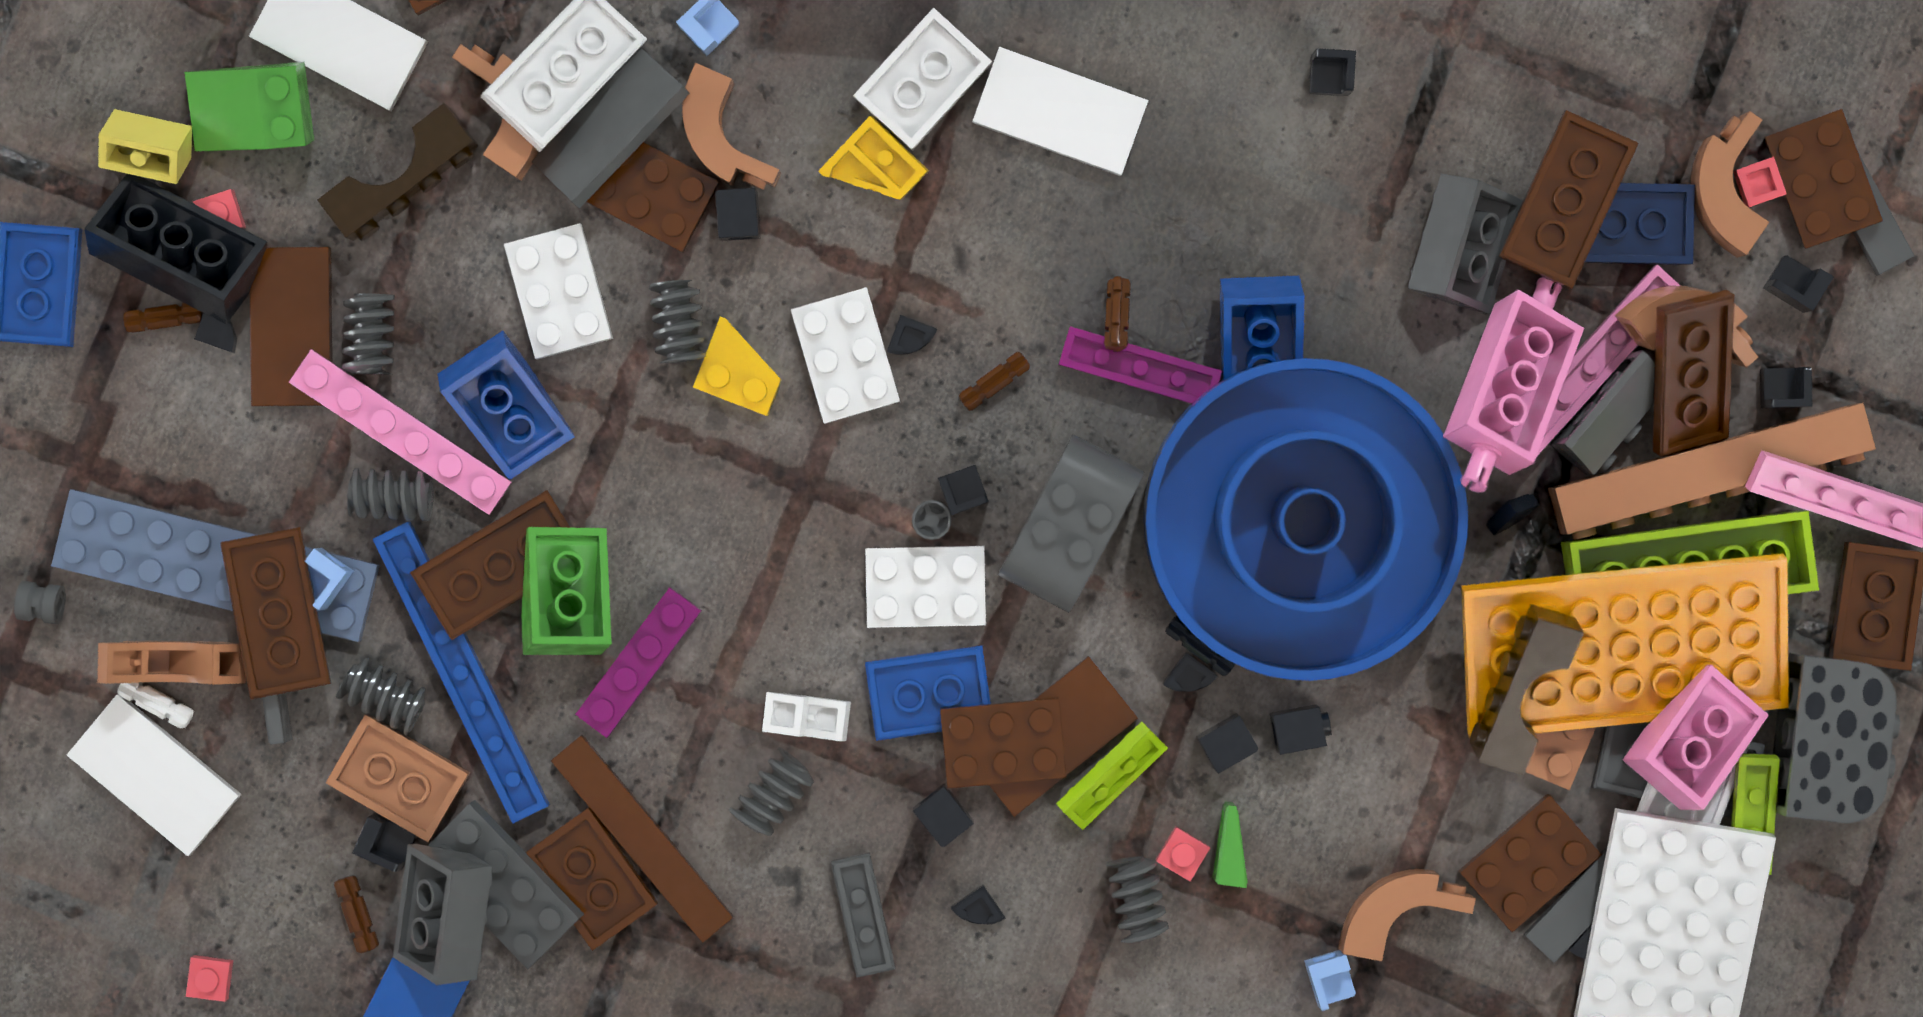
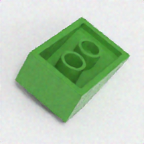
M305 62L184 72L195 151L274 149L306 146L314 141Z
M528 527L526 529L521 614L523 655H601L612 644L606 528Z

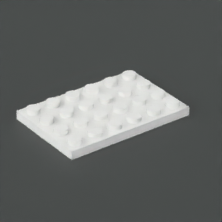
M1615 808L1574 1017H1739L1776 841L1774 834Z

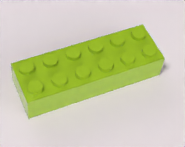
M1796 510L1561 542L1565 575L1784 554L1788 559V594L1819 590L1809 511Z

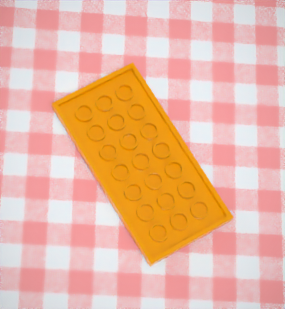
M1784 554L1461 586L1467 731L1469 738L1474 725L1477 722L1481 723L1486 712V696L1491 687L1496 688L1501 676V660L1507 651L1511 652L1516 640L1515 628L1517 622L1522 615L1526 616L1530 604L1575 617L1584 632L1569 669L1554 670L1543 674L1531 683L1523 695L1521 716L1531 724L1535 733L1651 722L1707 665L1715 667L1764 711L1789 708L1788 559Z

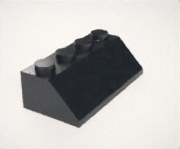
M131 174L125 175L84 228L90 255L226 325L248 296L267 248V241L140 176Z

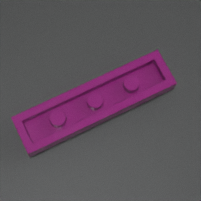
M1071 326L1069 327L1058 364L1190 404L1218 384L1222 374L1221 370L1129 343L1126 349L1121 350V352H1114L1105 348V336Z
M669 587L575 715L608 738L702 610Z

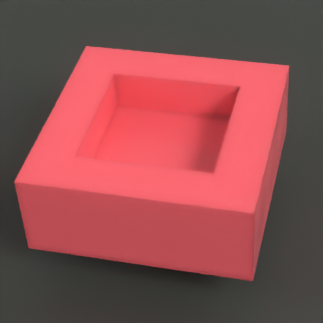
M1774 157L1733 171L1743 203L1747 207H1752L1787 194Z
M229 189L193 201L195 205L242 229L246 228L234 190Z
M1175 826L1155 860L1186 880L1191 881L1210 850V846Z
M192 956L190 959L186 997L227 1001L229 999L233 960Z

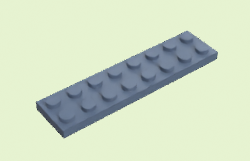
M70 489L51 566L233 611L220 542L256 536L257 534ZM305 546L307 557L314 548ZM330 553L354 570V572L326 610H317L321 632L360 642L380 565Z

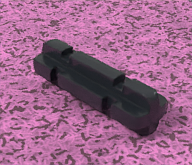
M1177 616L1170 621L1165 629L1167 635L1177 642L1178 640L1183 642V647L1206 664L1211 663V668L1222 676H1226L1231 672L1235 663L1211 650Z

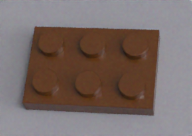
M1842 109L1764 137L1770 156L1774 157L1787 193L1785 197L1804 249L1883 221Z
M643 142L586 202L684 253L720 183Z
M1852 542L1844 543L1829 650L1830 658L1846 659L1867 663L1872 666L1911 671L1923 591V552Z
M1059 697L940 708L948 789L1066 778Z
M1546 794L1458 872L1509 931L1514 932L1602 854L1549 794Z
M590 807L526 851V854L584 913L574 926L592 951L658 904L655 897Z

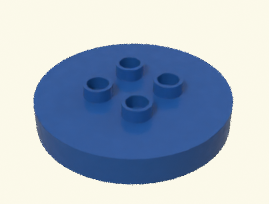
M1309 358L1281 360L1257 365L1219 382L1193 402L1174 423L1160 446L1147 481L1143 511L1144 539L1151 569L1165 600L1183 624L1211 650L1241 667L1263 675L1288 680L1332 679L1365 670L1390 658L1423 632L1438 614L1455 584L1464 558L1468 532L1467 495L1465 487L1461 484L1463 476L1456 456L1448 440L1443 437L1444 433L1429 413L1403 389L1367 369L1344 362Z

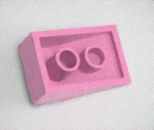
M1707 665L1645 727L1623 758V761L1680 810H1704L1769 715L1715 667Z

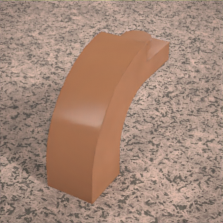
M460 45L452 56L454 60L489 84H492L513 62L505 54H502L493 66L491 63L495 58L477 45H474L471 51ZM502 117L499 131L483 155L522 181L533 164L532 161L537 156L538 150Z
M695 63L685 87L690 94L683 100L682 105L684 128L692 149L707 169L731 186L734 185L738 173L741 172L744 174L742 181L761 190H764L766 184L775 188L781 176L780 170L739 152L728 143L724 135L722 115L735 85L732 78Z
M1751 111L1740 115L1739 118L1735 115L1730 118L1720 133L1724 137L1723 141L1715 135L1704 139L1696 154L1691 173V184H1695L1694 209L1698 219L1710 237L1737 258L1748 254L1769 224V221L1758 215L1741 201L1733 183L1735 161L1763 121Z
M1688 286L1656 288L1632 300L1615 317L1638 346L1655 350L1657 307L1711 294L1712 292ZM1734 304L1732 363L1747 368L1758 356L1750 347L1753 344L1751 337L1744 329L1738 326L1748 316Z
M208 641L98 643L97 683L184 682L212 685L246 683V674L240 643Z
M1412 869L1390 874L1368 887L1352 905L1343 925L1339 950L1343 954L1382 961L1389 929L1402 913L1418 906H1434L1473 914L1476 898L1466 893V886L1443 882L1442 888L1437 887L1440 875L1434 870Z

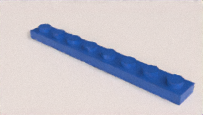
M411 521L373 538L378 552L512 824L548 807L550 804L466 633L454 640L450 639L410 574L411 571L429 561Z

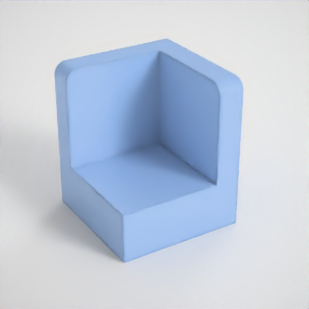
M719 0L697 1L676 22L679 28L706 56L739 26L738 19Z
M314 548L305 562L309 565L315 596L313 607L321 611L329 607L354 570L323 548Z
M1337 950L1304 960L1317 1005L1321 1011L1328 1010V1004L1355 995L1356 992L1349 973L1351 969L1346 954Z

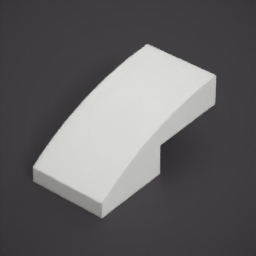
M767 692L762 731L798 737L807 736L846 741L851 702Z

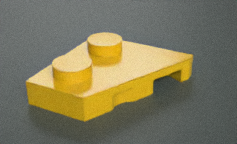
M869 116L818 172L822 176L838 179L854 186L873 190L901 200L929 170L873 116Z
M720 316L693 388L768 416L782 379L759 356L726 318Z

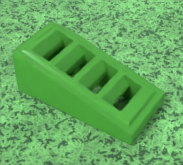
M1225 801L1222 805L1212 878L1220 885L1247 888L1238 810L1233 802Z

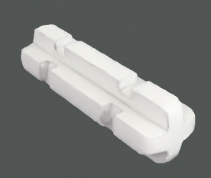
M143 682L121 683L117 690L119 696L128 701L135 700V705L161 719L168 718V722L178 728H185L193 717L194 711L182 703L175 704L176 700L149 685L142 686Z

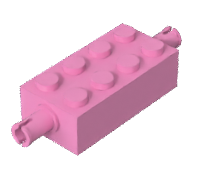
M1544 277L1537 280L1532 297L1518 289L1494 304L1444 433V438L1472 454L1465 474L1461 479V484L1464 487H1467L1469 482L1472 481L1469 487L1471 491L1484 492L1486 490L1493 467L1511 475L1535 462L1584 331L1583 327L1553 310L1558 295L1562 290V285L1555 283L1554 288L1551 289L1553 281Z

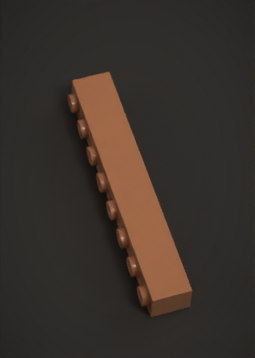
M1857 403L1548 488L1560 534L1568 535L1572 533L1573 539L1576 540L1597 534L1595 527L1610 523L1611 528L1616 529L1634 524L1633 516L1648 512L1651 519L1673 513L1672 506L1687 502L1688 508L1712 502L1710 495L1725 491L1726 497L1750 492L1745 485L1761 450L1826 471L1825 463L1839 459L1841 465L1856 463L1865 460L1864 452L1875 450L1876 447L1864 404Z

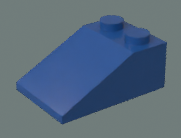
M1300 276L1220 278L1222 381L1238 372L1257 365L1303 358L1304 292Z
M501 331L437 374L442 395L509 480L575 437L524 357L504 331Z

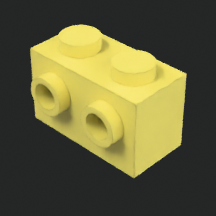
M114 109L99 133L98 167L177 184L191 160L192 126Z

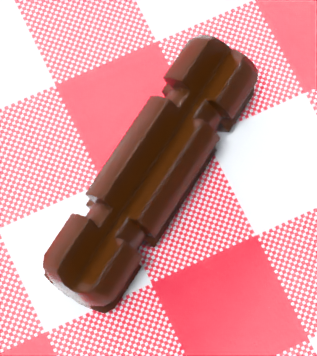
M1115 276L1114 279H1110L1107 282V296L1111 298L1106 300L1105 329L1109 330V332H1105L1104 346L1106 349L1113 350L1114 352H1121V350L1128 347V332L1125 330L1129 329L1130 299L1126 297L1130 296L1131 283L1129 279L1122 278L1121 276Z
M182 303V306L171 304L145 308L144 312L139 309L126 311L123 320L126 331L135 333L145 331V328L154 330L181 326L182 322H185V324L200 323L203 312L185 303Z
M1014 353L1006 359V364H999L975 382L977 385L973 388L970 385L959 394V399L967 410L973 411L983 403L982 400L984 398H991L1010 384L1014 376L1017 375L1019 377L1029 370L1030 364L1022 353Z
M353 875L337 880L334 886L338 898H343L344 902L340 904L349 931L355 934L353 942L358 953H365L377 948L379 941L375 931L371 932L370 927L373 924L364 897L358 894L361 888L357 877Z

